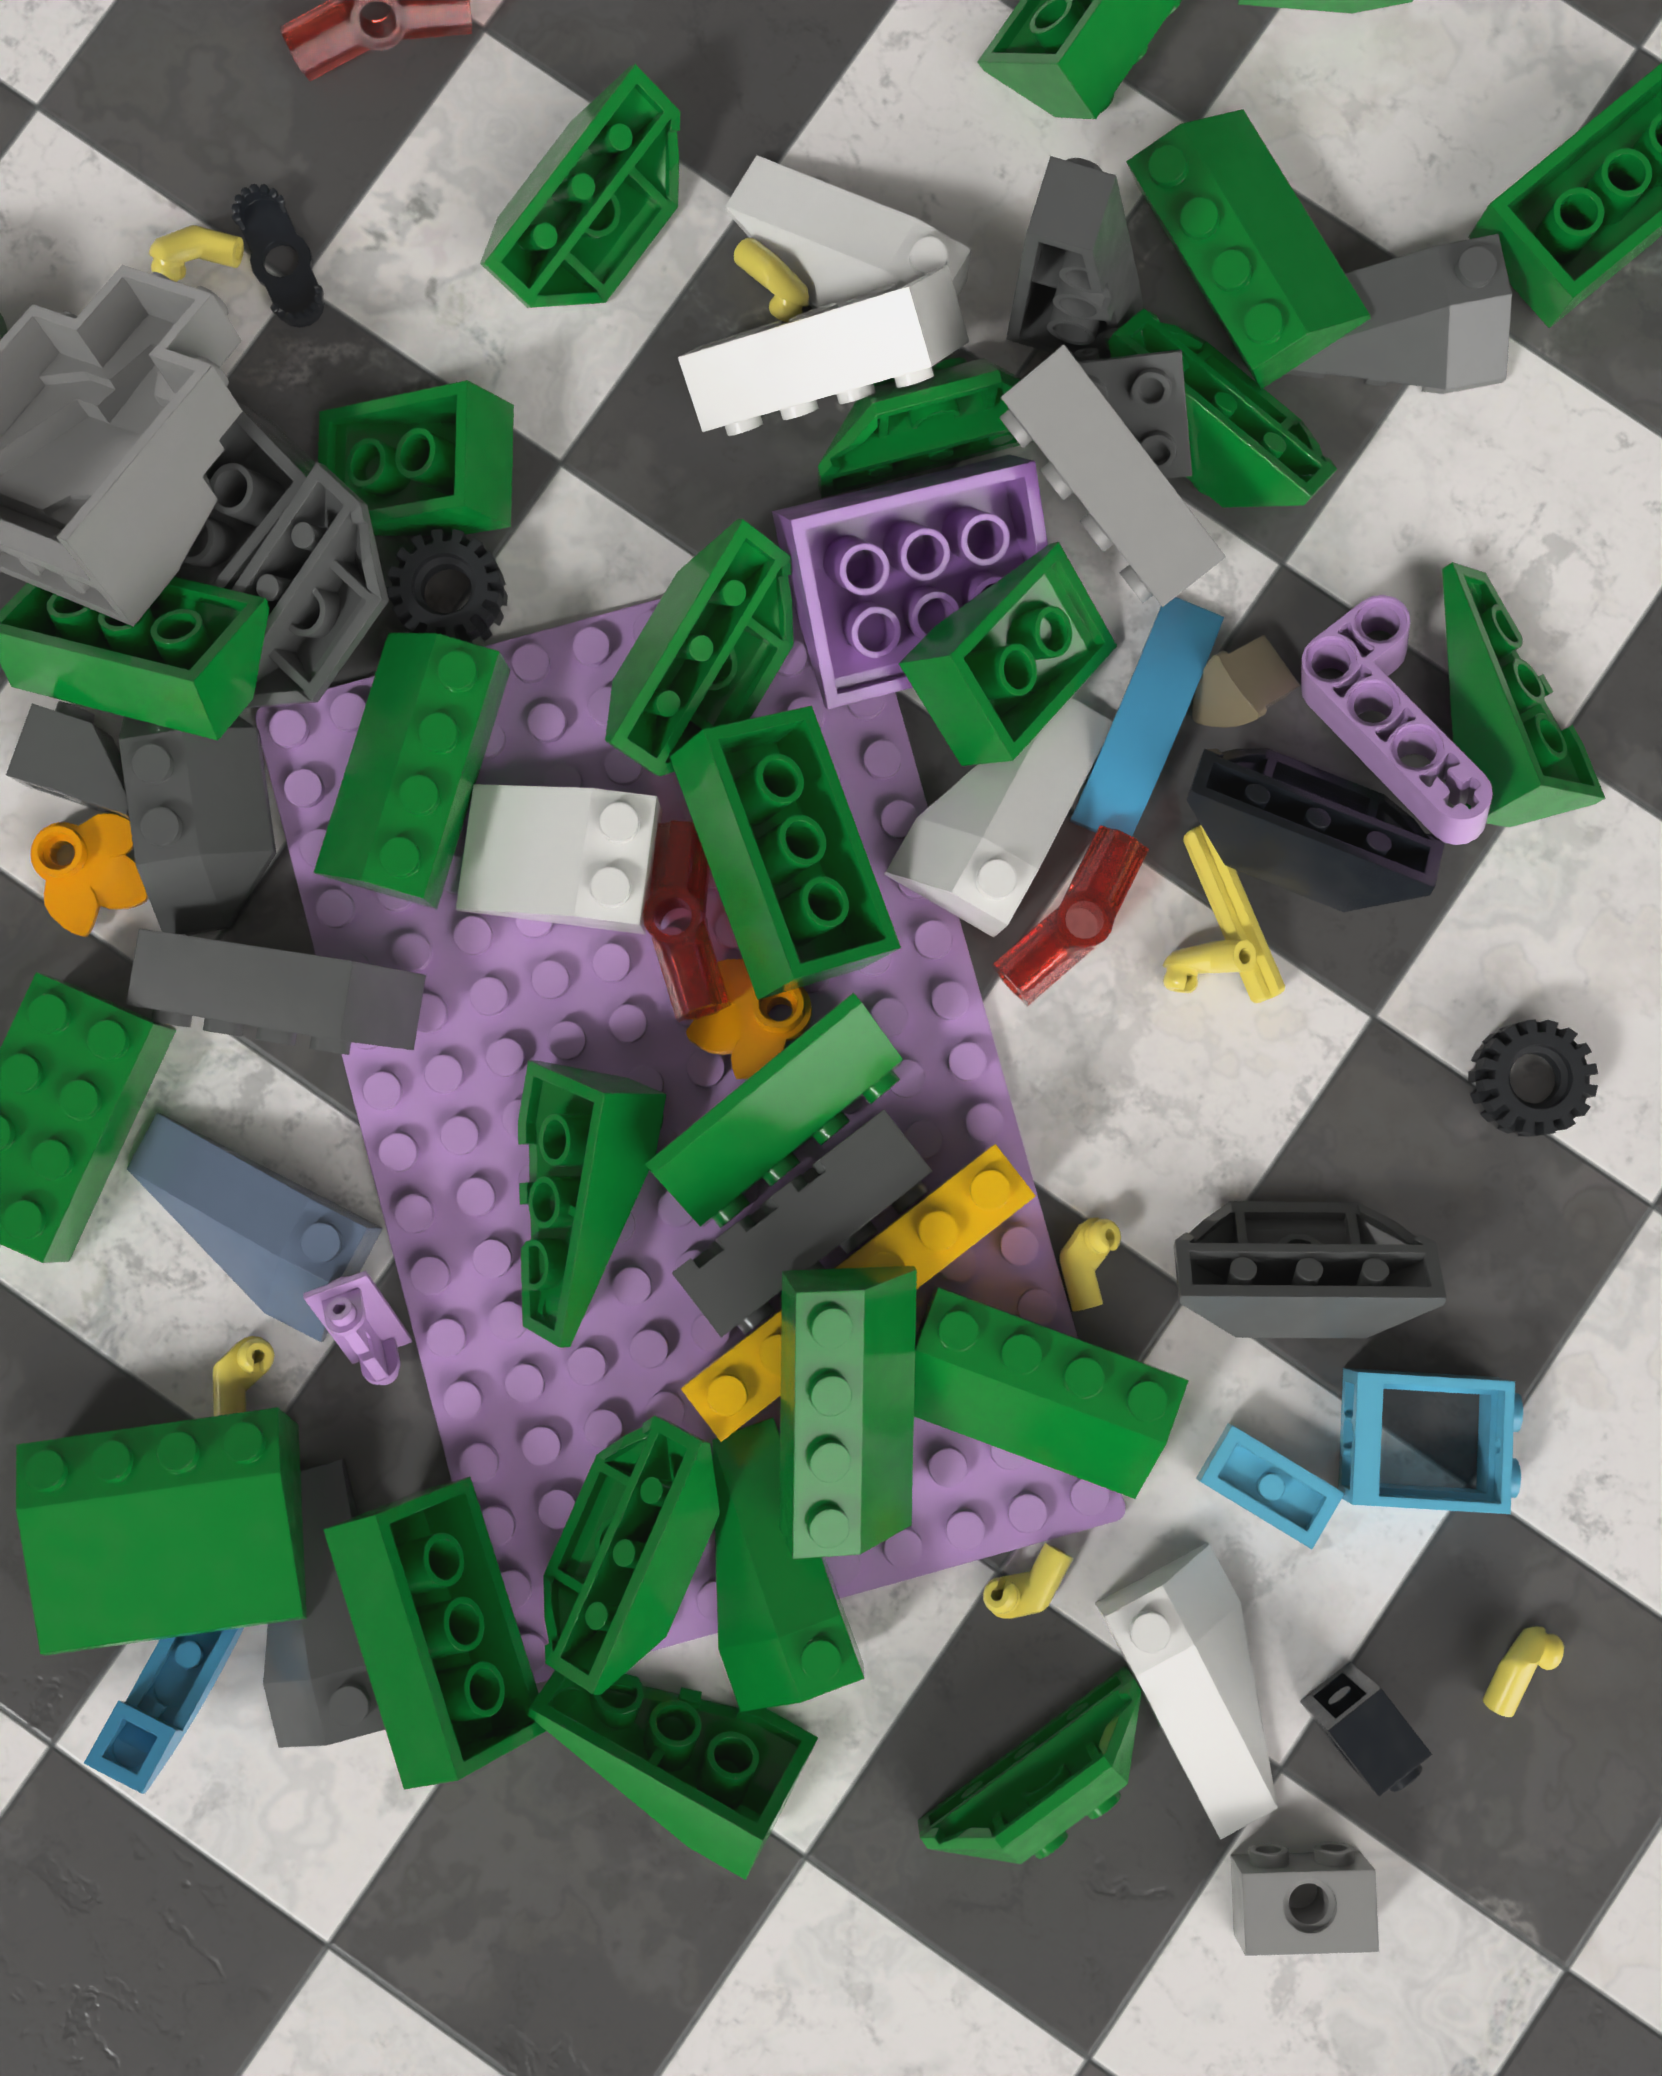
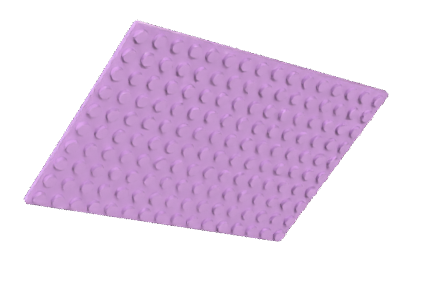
M661 599L483 646L500 651L511 671L476 784L597 788L657 796L663 813L646 935L456 910L471 801L437 909L313 873L375 676L328 688L319 702L261 707L255 714V722L259 730L260 741L315 954L317 956L356 961L426 975L414 1050L351 1042L350 1054H342L451 1480L456 1481L471 1477L536 1684L547 1681L555 1671L545 1664V1645L549 1643L544 1620L543 1575L596 1454L626 1434L643 1427V1423L655 1415L709 1442L713 1459L712 1440L717 1438V1436L685 1396L681 1388L690 1379L782 1309L781 1290L768 1301L774 1308V1313L745 1335L736 1326L721 1338L673 1276L672 1272L690 1258L694 1260L708 1249V1246L717 1237L747 1215L753 1214L773 1194L800 1174L803 1175L812 1168L816 1161L882 1110L887 1112L933 1171L921 1180L929 1191L900 1214L896 1212L892 1205H889L870 1220L878 1230L849 1254L840 1245L820 1260L824 1268L833 1269L987 1148L996 1144L1036 1197L916 1290V1335L936 1285L1078 1338L960 919L884 875L913 822L928 808L896 693L832 709L825 708L793 600L794 645L750 719L807 706L813 707L901 946L900 949L863 969L803 986L811 1000L812 1018L809 1026L802 1034L854 992L902 1057V1063L893 1070L900 1081L872 1104L864 1096L854 1102L844 1111L850 1122L823 1145L820 1146L814 1137L808 1140L793 1153L801 1163L772 1187L762 1178L743 1194L750 1202V1205L721 1229L714 1220L710 1221L706 1226L700 1227L649 1170L571 1347L559 1348L522 1325L521 1247L526 1241L531 1239V1219L529 1205H520L519 1183L530 1182L529 1145H518V1118L528 1060L543 1061L626 1077L665 1093L664 1119L659 1134L656 1154L748 1080L735 1078L731 1062L732 1054L718 1055L708 1053L688 1040L686 1035L687 1028L696 1017L712 1003L718 1001L708 984L704 971L705 966L716 961L743 958L676 773L674 771L663 776H656L605 741L612 680ZM784 1004L776 1005L771 1009L769 1017L776 1021H783L791 1015L792 1009ZM795 1038V1039H793V1040H791V1041H787L785 1048H787V1047H788L791 1043H793L797 1038ZM781 1396L738 1429L774 1416L780 1433ZM914 1417L912 1525L861 1555L825 1557L838 1595L840 1598H844L1112 1523L1124 1516L1126 1507L1123 1496L1120 1493ZM715 1527L667 1637L651 1651L718 1633Z

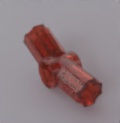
M328 0L280 26V29L300 71L309 81H312L370 49L384 51L393 48L401 40L472 34V15L470 0ZM373 1H382L391 7L389 14L377 21L363 17L360 12L367 3Z
M671 820L670 822L657 824L650 898L646 901L643 910V921L651 935L676 1020L682 1022L698 1020L716 1014L720 1010L731 1006V1002L709 934L708 919L706 917L710 867L694 823ZM677 908L691 911L692 919L685 931L676 935H668L661 932L662 920L669 911Z
M1100 825L1060 905L992 964L993 969L997 972L1002 982L1027 1007L1090 952L1097 949L1111 933L1114 920L1149 851V848L1142 845L1136 838L1118 829H1111ZM1074 908H1083L1090 911L1097 920L1098 929L1096 935L1085 939L1074 936L1066 926L1065 918L1067 912Z

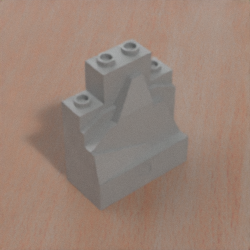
M121 265L78 316L68 311L58 313L32 304L0 340V572L134 627L180 570V566L218 500L212 491L206 472L225 450L219 441L220 438L243 412L227 388L229 384L227 376L220 369L221 365L242 340L227 318L228 309L225 303L214 292L203 286L194 288L172 281L158 272L150 274Z

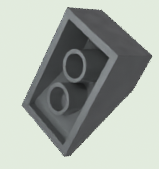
M240 403L238 405L243 412L219 440L225 450L206 472L212 491L218 500L180 566V570L174 576L229 590L233 588L316 464L274 420Z

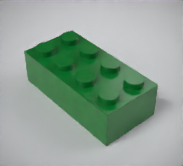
M1662 63L1493 200L1468 236L1469 239L1499 234L1509 284L1548 328H1551L1662 236Z
M812 706L702 729L670 756L758 1000L863 969L901 948Z
M38 972L35 973L0 1048L1 1245L41 1263L70 1261L176 1030L161 1023L151 1022V1019L68 982Z
M471 1477L415 1492L323 1529L404 1790L458 1781L546 1732L544 1728L527 1715L530 1706L539 1692Z

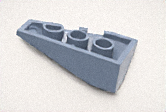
M156 1113L127 1167V1170L265 1314L319 1342H324L328 1331L304 1300L303 1293L325 1286L337 1278L360 1273L383 1229L382 1227L161 1113Z

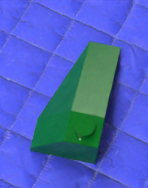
M1454 562L1442 568L1453 743L1486 775L1491 783L1493 795L1486 823L1513 827L1595 805L1606 799L1584 744L1574 726L1571 725L1561 730L1544 700L1546 696L1554 692L1544 674L1538 676L1534 669L1518 655L1516 650L1523 644L1522 635L1487 574ZM1466 803L1465 805L1471 809V806Z
M528 1060L518 1118V1145H529L530 1182L519 1183L520 1205H529L531 1219V1239L526 1241L521 1247L522 1325L557 1347L564 1348L571 1347L648 1175L649 1169L645 1164L656 1155L659 1134L664 1119L663 1111L666 1094L626 1077L543 1061Z
M774 1416L738 1429L722 1442L718 1438H714L712 1440L713 1466L720 1515L715 1524L718 1650L740 1711L802 1703L865 1679L864 1663L825 1557L793 1559L779 1529L780 1433Z
M555 1670L530 1706L527 1715L688 1848L746 1880L769 1838L818 1737L767 1708L741 1712L739 1706L733 1707L701 1699V1691L681 1687L679 1694L643 1686L637 1676L624 1674L601 1695H595Z

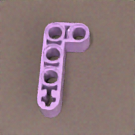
M1386 595L1371 596L1360 602L1316 636L1305 647L1301 665L1302 697L1307 705L1435 837L1453 845L1467 844L1477 839L1484 831L1493 795L1491 783L1486 775L1388 677L1404 662L1408 647L1410 615L1405 605L1395 597ZM1380 630L1388 632L1393 637L1388 640L1377 641L1369 638L1366 634ZM1333 668L1340 670L1344 675L1337 679L1329 680L1321 678L1316 673L1323 669ZM1365 711H1377L1384 714L1387 719L1378 723H1369L1360 719L1358 715ZM1418 754L1429 759L1431 763L1424 767L1414 768L1407 766L1400 759L1406 755ZM1448 801L1454 806L1453 808L1448 806ZM1465 804H1469L1471 806V809H1469Z

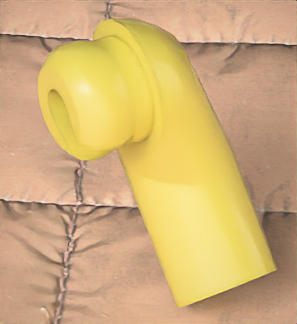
M190 225L155 239L149 250V255L153 257L151 271L161 273L170 280L177 282L186 275L185 262L195 259L238 268L243 257L244 242L242 237Z
M745 238L737 245L734 251L735 263L774 294L769 303L770 313L777 319L789 323L790 318L802 314L803 306L809 305V294L807 286L778 255L757 239Z
M1222 940L1173 951L1162 965L1164 968H1167L1163 984L1170 991L1192 993L1198 987V974L1248 972L1255 966V947L1248 940Z
M1090 1218L1079 1224L1060 1252V1265L1072 1311L1085 1310L1103 1304L1095 1271L1110 1250L1115 1251L1121 1242L1119 1227L1109 1219Z
M256 1336L243 1338L216 1362L212 1372L213 1416L246 1412V1391L270 1369L274 1362V1350L269 1342Z
M1045 1542L1030 1571L994 1578L988 1582L983 1592V1601L986 1607L995 1616L1003 1619L1018 1618L1046 1610L1074 1558Z
M1534 1626L1523 1629L1498 1664L1483 1697L1484 1704L1501 1716H1514L1537 1666L1539 1665L1545 1670H1552L1560 1664L1564 1653L1562 1640L1557 1635L1547 1634L1544 1627Z

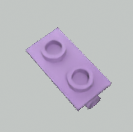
M366 1270L352 1276L337 1278L325 1286L303 1293L304 1300L352 1364L360 1362L362 1375L369 1383L388 1385L397 1378L400 1369L398 1347L411 1343L412 1337Z

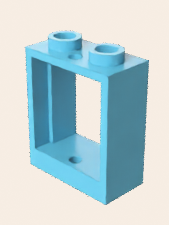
M1343 1368L1338 1489L1345 1493L1342 1499L1352 1505L1511 1514V1498L1518 1496L1521 1486L1520 1465L1518 1460L1513 1458V1432H1519L1523 1422V1402L1520 1394L1515 1393V1381L1488 1376ZM1383 1389L1479 1394L1476 1489L1380 1483Z

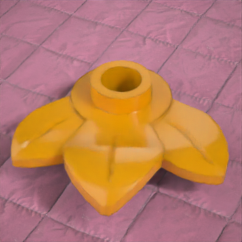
M97 814L79 826L68 822L50 824L43 828L35 837L31 846V862L39 876L46 880L44 890L45 907L51 917L69 932L82 937L89 936L101 906L112 910L131 909L148 901L149 898L136 863L127 856L133 850L131 827L128 819L117 814ZM71 844L75 851L74 858L69 864L61 866L57 861V853L62 846Z
M743 959L716 961L706 965L704 971L708 984L718 1001L712 1003L696 1017L687 1028L686 1035L688 1040L708 1053L718 1055L732 1054L731 1062L735 1078L749 1079L782 1052L786 1047L787 1041L799 1037L807 1029L812 1018L811 1000L803 987L758 1000ZM784 1004L792 1009L791 1015L783 1021H776L769 1017L771 1009L776 1005Z

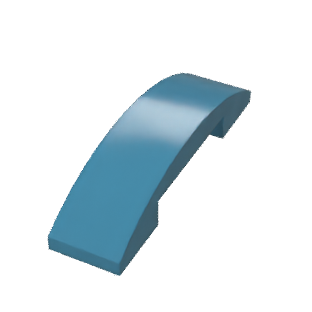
M1177 597L1164 607H1160L1070 822L1126 846L1129 844L1191 703L1224 619L1223 616Z
M244 1627L160 1639L126 1701L118 1700L83 1764L141 1794H145L197 1716L230 1657Z

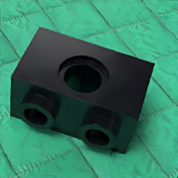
M1351 1662L1300 1701L1347 1764L1379 1797L1388 1790L1397 1792L1410 1785L1422 1772L1421 1763L1433 1755L1385 1692Z

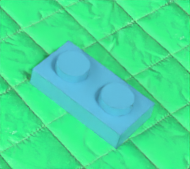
M1229 1423L1226 1425L1196 1477L1201 1483L1310 1549H1313L1345 1494Z

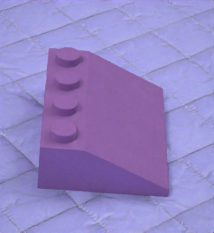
M1010 454L772 511L779 547L791 556L792 575H788L791 596L821 697L827 709L913 688L899 665L901 660L937 624L1048 545L1036 463L1033 460Z

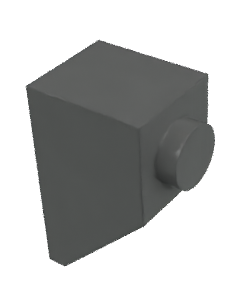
M58 701L55 711L32 703L6 776L29 788L98 811L117 814L129 820L121 754L113 737L93 724L96 715L83 708Z

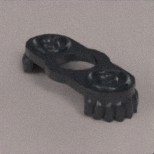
M251 184L250 189L247 187L242 188L241 194L235 196L236 203L232 205V211L234 212L232 219L241 228L251 251L250 263L252 272L260 284L266 287L273 304L270 306V309L281 321L290 326L301 328L312 325L322 315L325 302L323 288L318 284L312 270L313 258L310 248L303 238L297 235L290 216L284 207L286 204L282 195L278 194L275 188L269 189L266 184H261L260 188L257 184ZM278 246H289L297 251L299 257L298 266L294 272L283 277L273 276L268 273L265 268V259L269 251Z

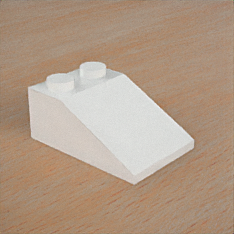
M473 784L456 910L646 935L663 813L657 796L597 788Z

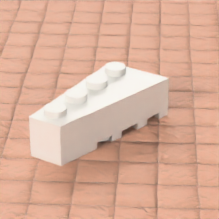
M945 266L926 272L923 277L901 289L897 288L895 282L846 301L845 306L838 307L837 303L824 305L794 316L786 324H782L781 320L704 344L679 356L678 359L702 432L725 426L727 435L732 436L763 425L761 415L780 410L782 419L789 420L819 409L817 399L836 394L839 404H845L874 394L876 391L873 383L894 378L897 388L927 380L934 376L932 366L967 344L969 338L949 267Z

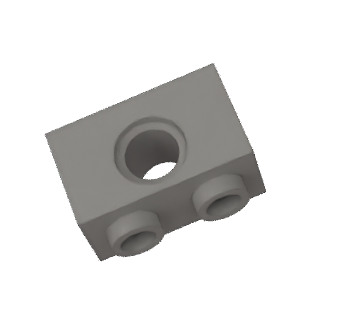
M1326 1842L1315 1845L1314 1852L1289 1853L1288 1848L1281 1845L1259 1844L1249 1847V1854L1230 1855L1233 1931L1245 1956L1379 1952L1376 1872L1360 1851H1354L1353 1846L1345 1843ZM1306 1883L1317 1885V1894L1311 1904L1303 1908L1289 1906L1290 1895L1296 1887Z

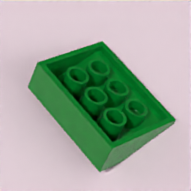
M278 1407L16 1444V1514L40 1654L46 1656L307 1618L299 1425Z

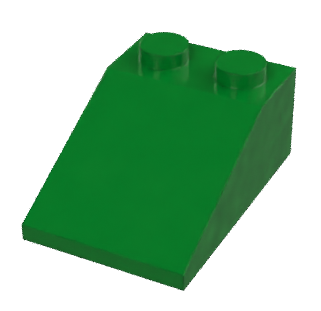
M465 380L319 411L318 463L324 464L367 504L374 536H417L419 534L421 536H432L431 530L441 528L446 536H452L453 529L463 531L467 535L511 527L514 405Z
M1059 542L1047 545L937 624L901 660L899 665L961 766L1013 761L1112 653L1117 644Z

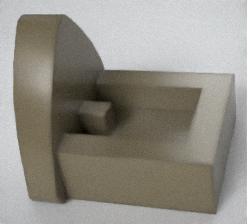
M1262 635L1229 654L1226 651H1220L1211 657L1203 670L1195 690L1193 720L1198 724L1222 728L1250 723L1264 716L1267 711L1266 708L1287 697L1300 684L1266 636Z

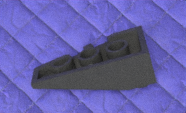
M1499 234L1436 245L1345 273L1368 310L1371 319L1286 373L1323 379L1327 374L1365 379V384L1383 387L1388 382L1422 386V392L1438 394L1503 383L1507 378L1512 292Z
M345 1459L301 1470L307 1618L268 1624L263 1686L278 1748L327 1746L385 1730L323 1530L358 1516Z

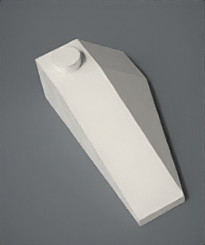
M756 155L725 206L726 212L749 238L757 239L778 255L807 286L809 305L813 309L831 303H837L838 307L845 306L846 301L895 282L897 288L901 289L923 277L926 272L945 266L949 267L957 297L968 279L972 250L969 247L916 217Z
M1071 697L1013 761L977 764L920 814L913 822L884 875L994 938L1008 926L1036 876L1102 748L1113 721Z
M1207 1542L1098 1601L1095 1605L1135 1680L1141 1687L1146 1701L1219 1838L1223 1839L1278 1809L1241 1602L1214 1551Z

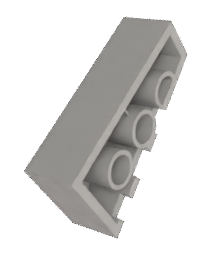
M1062 345L1001 397L1009 408L999 417L1023 449L1034 440L1049 462L1039 470L1063 501L1074 492L1086 507L1089 514L1080 520V523L1103 552L1114 544L1129 565L1119 573L1142 603L1154 596L1160 605L1164 607L1226 557L1065 345Z

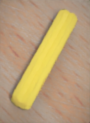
M1202 825L1189 830L1184 835L1183 842L1225 940H1248L1255 947V966L1248 972H1239L1250 1000L1254 1003H1261L1280 995L1285 991V984L1236 869L1224 865Z

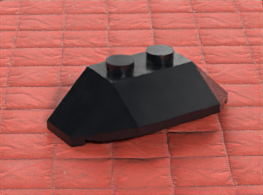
M1268 748L1233 749L1224 752L1218 749H1204L1186 800L1224 865L1342 912L1430 896L1435 889L1445 843L1433 834H1426L1412 816L1385 794Z

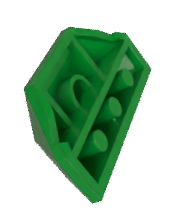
M636 64L627 68L571 120L497 217L480 264L527 308L606 303L678 208L679 149L677 131H680L681 111Z
M1144 308L1115 331L1108 341L1111 357L1182 349L1192 476H1186V478L1192 482L1193 486L1200 493L1212 498L1222 508L1304 506L1336 472V466L1331 459L1323 456L1320 444L1304 422L1264 388L1260 390L1252 378L1207 341L1176 325L1160 322L1157 315Z
M959 357L936 364L932 368L933 377L913 385L897 388L894 378L873 383L876 392L856 400L818 464V487L821 498L1020 446L999 417L1009 409L1001 397L1022 379L985 358L967 362L965 358Z
M737 519L676 573L612 680L605 737L607 743L654 775L663 776L674 772L670 756L702 729L751 718L794 645L792 596L788 575H792L791 556L744 519Z
M654 1415L643 1423V1427L626 1434L596 1454L543 1575L544 1620L549 1643L545 1645V1664L591 1694L601 1695L667 1637L720 1515L711 1445L709 1442L662 1417Z
M1126 1666L1122 1667L918 1819L920 1839L927 1849L1022 1864L1032 1855H1035L1037 1859H1042L1057 1850L1068 1838L1066 1830L1086 1815L1090 1819H1096L1113 1808L1121 1798L1119 1790L1125 1787L1129 1780L1142 1691Z

